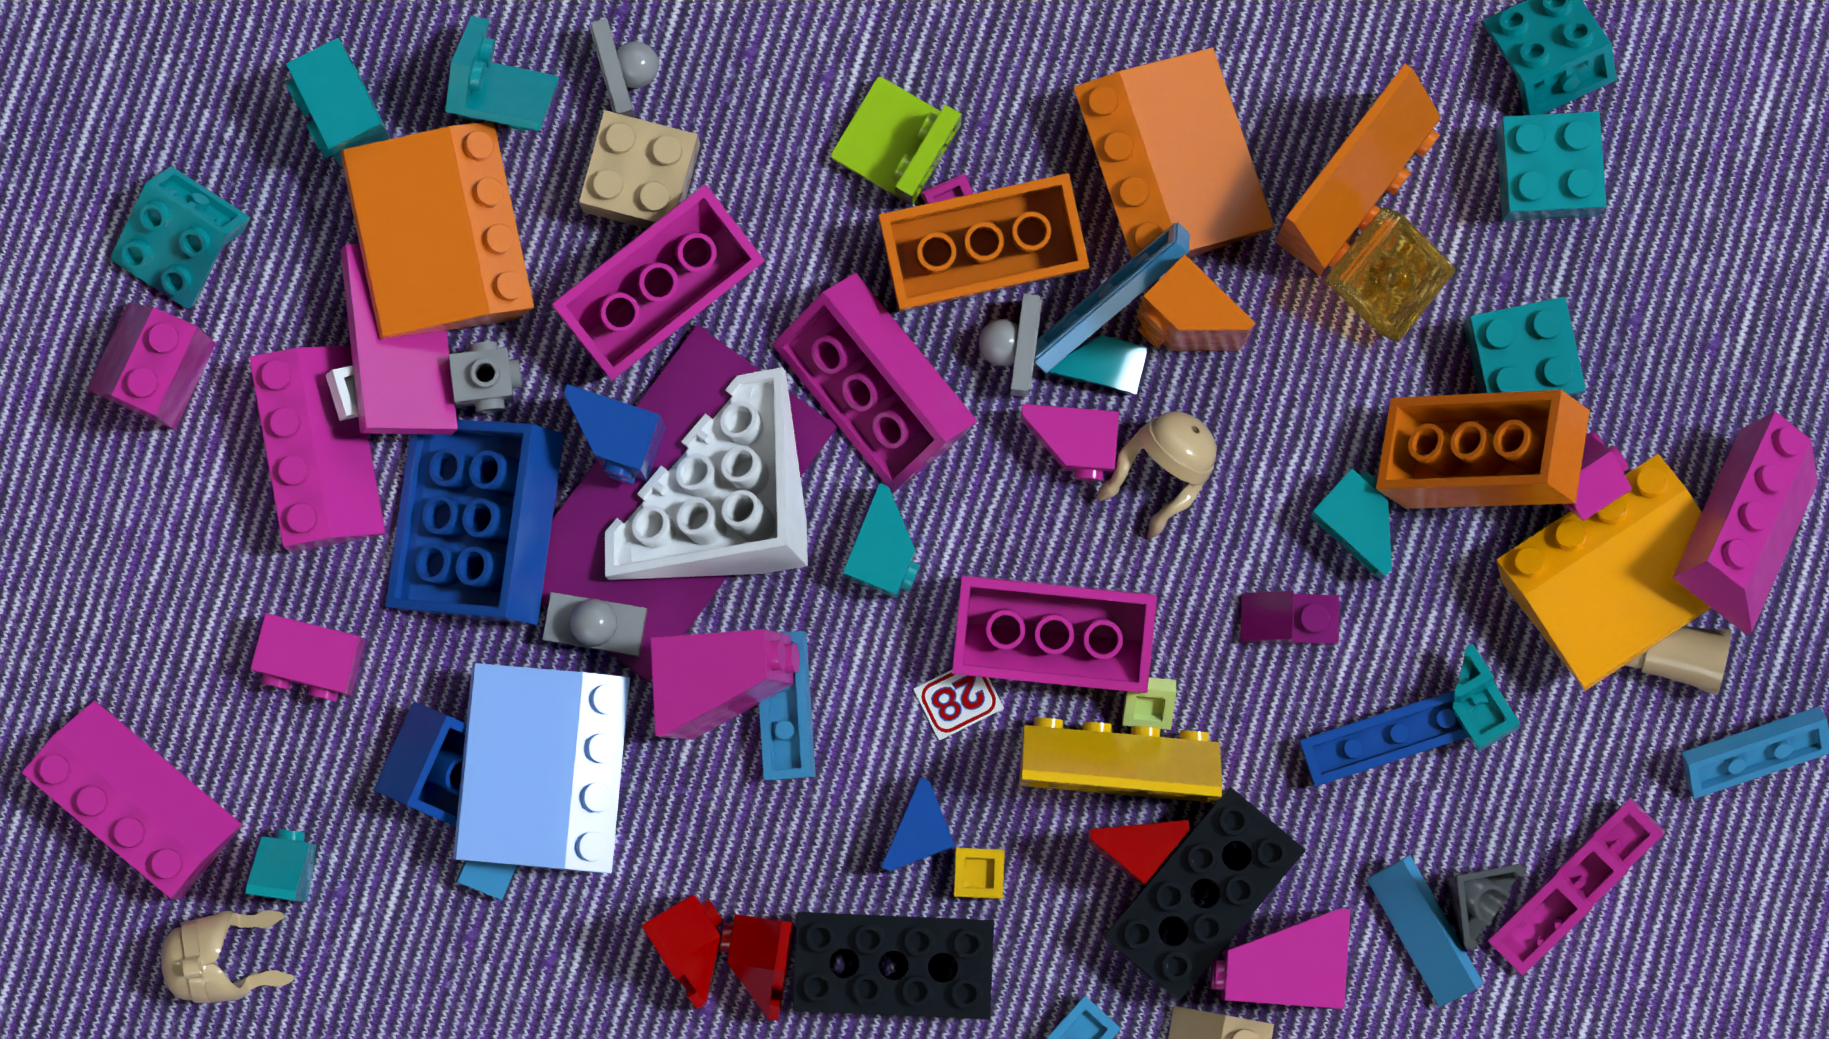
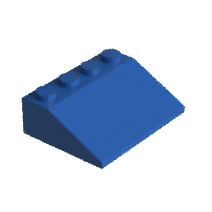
M457 419L458 429L452 435L410 434L385 607L494 622L538 625L564 434L534 424Z

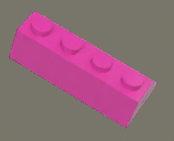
M704 184L551 304L605 376L613 381L765 262V260L709 187Z
M857 273L823 291L772 344L892 493L947 451L978 422Z
M351 345L299 347L250 356L283 547L292 553L386 535L368 433H360L359 417L339 421L326 378V374L333 369L353 365Z
M1776 411L1739 430L1672 577L1745 634L1751 633L1755 627L1818 484L1812 440Z
M962 574L952 674L1147 693L1157 595L1155 593Z
M95 700L56 732L22 771L24 776L170 899L180 900L243 826L241 822Z

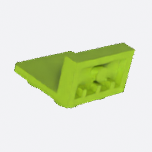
M878 77L832 151L831 156L837 163L913 206L959 130L962 114L947 105H944L943 109L939 111L887 79Z

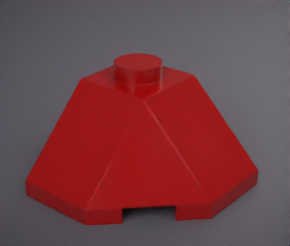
M693 894L641 926L674 978L684 985L687 990L685 993L696 1009H700L708 1003L722 935L717 927L723 924L724 921L709 898L700 902L697 895Z
M735 914L733 924L724 923L720 952L729 953L728 965L767 1019L779 1021L794 923Z

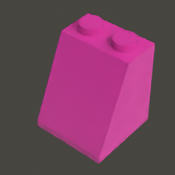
M127 303L86 390L175 430L216 343L198 326L156 307Z
M762 629L651 637L655 736L681 740L696 739L759 704L764 699L770 698L786 687L793 685L794 673L799 670L800 657L796 643L791 642V635Z
M1351 909L1331 910L1221 951V960H1213L1210 989L1219 990L1218 1000L1344 1009Z

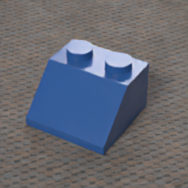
M567 384L564 395L595 457L603 466L602 470L607 472L606 476L630 485H634L636 478L648 481L666 429L661 416Z
M413 701L373 791L456 827L466 724Z

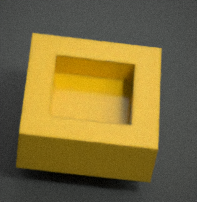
M956 848L954 897L1003 899L1005 850Z

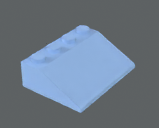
M472 663L453 859L591 873H612L630 683L629 677Z

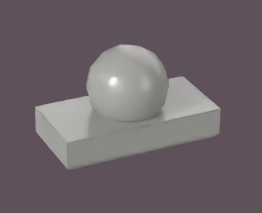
M605 18L591 22L589 27L613 112L635 118L627 87L642 88L650 84L657 75L659 58L654 49L648 44L639 41L628 42L616 50L608 19Z
M1023 294L1019 325L1007 319L994 320L983 328L978 339L979 350L989 363L997 366H1009L1014 363L1010 395L1027 397V395H1030L1042 299L1039 295Z
M551 592L542 640L640 657L648 609L602 601L600 599Z

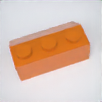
M1185 254L1143 296L1136 317L1141 323L1137 328L1139 332L1156 348L1163 344L1170 351H1239L1245 345L1256 324Z

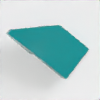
M1099 335L1093 339L1085 340L1046 374L1077 383L1087 382L1124 394L1134 395L1138 391L1148 348Z
M1472 643L1466 646L1464 660L1454 693L1452 711L1477 752H1480L1518 730L1520 722L1494 683L1493 674Z

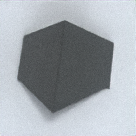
M1520 864L1445 878L1456 934L1464 950L1473 951L1478 944L1475 940L1485 925H1491L1497 911L1510 896L1509 889L1517 878H1522L1527 870Z

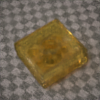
M1383 207L1327 275L1326 283L1381 336L1399 342L1455 274L1456 268L1403 214Z

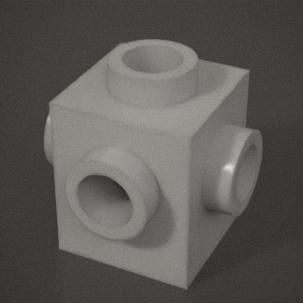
M493 341L479 342L468 345L469 352L449 354L454 402L457 409L476 407V413L479 414L495 413L505 410L504 403L514 402L513 389L522 388L519 359L509 360L507 347L498 348L497 342ZM485 373L494 375L493 379L489 382L479 380Z

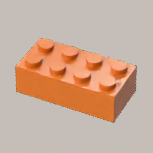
M1069 173L883 213L878 216L898 312L1086 272L1090 268Z
M1563 390L1391 398L1376 490L1405 509L1576 504L1590 410Z

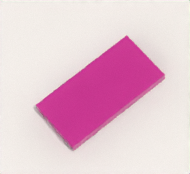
M345 244L340 252L360 433L452 435L458 429L449 361L447 330L380 339L360 244Z

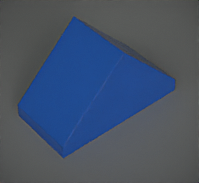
M922 777L917 784L881 866L882 869L888 872H893L955 847L931 783Z

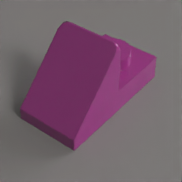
M1294 591L1242 593L1240 642L1339 644V595L1294 594Z

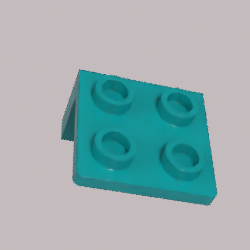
M1526 0L1484 20L1485 29L1517 76L1522 107L1527 115L1544 114L1617 81L1612 43L1582 0Z
M471 16L451 61L445 112L458 114L471 121L487 120L506 124L515 130H541L556 93L559 77L493 63L495 39L488 38L490 19Z
M170 166L145 183L111 254V260L184 308L189 309L195 305L222 248L244 232L251 217Z

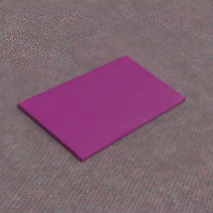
M698 325L695 326L636 406L659 414L666 426L648 480L660 466L669 471L688 449L681 441L705 413L713 419L732 397L725 389L737 375L760 371L709 334L706 328ZM789 392L801 478L838 426L834 424L833 420L825 418ZM596 460L552 519L541 604L548 608L550 594L554 592L647 608L640 657L608 653L636 672L641 680H647L650 683L653 679L651 637L685 635L729 575L608 580L605 577V531L616 518L625 523L644 501L637 493L647 481L636 478L634 485H630L606 476L607 472L602 470L603 466Z

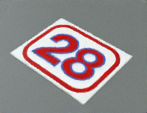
M952 670L914 688L939 741L1004 709L989 677L952 674Z

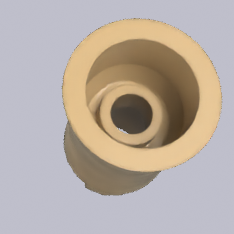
M1683 626L1625 666L1641 668V673L1688 684L1717 696L1726 667L1731 629Z

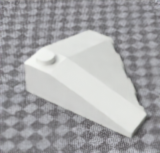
M783 367L737 375L725 389L732 397L713 419L705 413L681 441L688 449L669 471L660 466L637 493L644 501L625 523L616 518L605 531V577L608 580L765 574L808 566L807 521L787 377Z

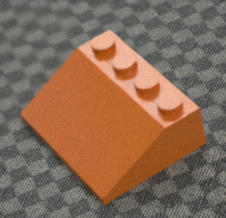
M1213 47L1121 70L1074 87L1131 258L1135 257L1173 223L1176 224L1177 222L1190 233L1189 253L1186 255L1188 258L1275 229Z
M1406 63L1402 66L1287 215L1274 241L1319 276L1322 275L1328 266L1335 271L1340 267L1353 249L1352 246L1346 243L1357 228L1364 233L1367 232L1382 212V209L1376 206L1379 199L1386 190L1392 195L1397 193L1411 174L1405 168L1409 160L1415 153L1423 158L1440 136L1433 129L1436 127L1441 116L1413 68Z
M494 122L447 126L340 151L380 339L510 322L534 308Z

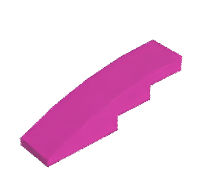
M1629 797L1537 888L1488 939V942L1523 976L1592 910L1593 905L1665 834V830Z

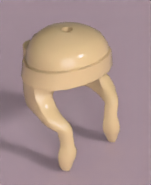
M1180 411L1163 413L1160 417H1154L1141 427L1120 451L1113 476L1101 485L1097 494V500L1101 502L1114 497L1119 492L1120 486L1126 479L1141 449H1145L1151 458L1166 471L1183 480L1182 492L1151 518L1147 533L1148 539L1158 536L1165 528L1170 517L1190 507L1214 469L1217 445L1213 435L1199 419Z
M273 910L261 911L256 915L223 911L185 922L181 927L173 929L167 934L161 952V968L168 989L175 997L180 999L193 1000L194 1003L210 1004L240 1000L251 989L261 985L275 987L289 984L295 977L292 974L279 970L252 974L243 980L232 983L222 969L215 964L222 950L229 927L268 928L279 920L284 919L285 915L282 912Z

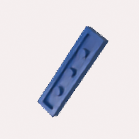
M1455 690L1299 740L1298 742L1313 787L1468 738L1452 711Z

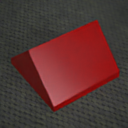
M1189 820L1090 829L1086 832L1087 843L1138 885L1142 886L1147 883L1190 830Z

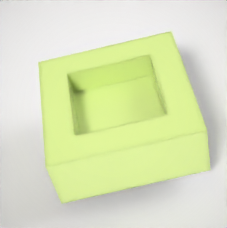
M1149 677L1147 693L1125 691L1122 726H1145L1171 730L1176 698V680Z

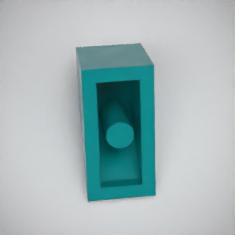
M1351 469L1313 510L1309 517L1381 581L1392 570L1388 500L1381 495V492L1376 490L1377 479L1365 470L1358 474L1355 470Z
M879 483L844 568L843 577L897 599L901 588L910 592L920 564L913 562L915 548L889 487Z
M276 829L275 838L262 836L245 894L308 902L317 844L304 842L305 833Z

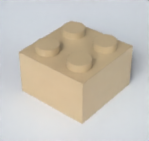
M604 110L579 200L582 211L646 229L686 199L700 148L698 134Z

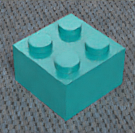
M339 38L286 63L292 77L285 80V84L303 115H312L314 120L306 123V126L325 159L333 155L342 167L340 151L343 149L391 139L350 55Z
M1600 111L1502 117L1496 126L1502 222L1598 217L1607 207Z
M1566 297L1472 315L1463 324L1479 394L1563 390L1572 398L1578 399L1586 392Z

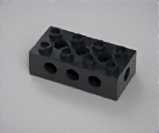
M1230 786L1102 938L1174 1000L1180 1001L1306 850ZM1228 843L1241 845L1247 853V862L1241 870H1231L1223 862L1222 852ZM1198 880L1208 881L1215 888V901L1208 908L1198 907L1191 899V888ZM1167 917L1178 919L1184 926V938L1175 946L1165 944L1159 936V926Z
M797 912L793 1011L990 1019L994 920ZM841 949L852 950L859 959L857 972L849 978H840L831 969L832 956ZM890 951H897L907 958L908 970L901 979L889 980L882 975L879 963L884 954ZM936 954H949L957 963L956 975L948 982H938L929 974V961Z

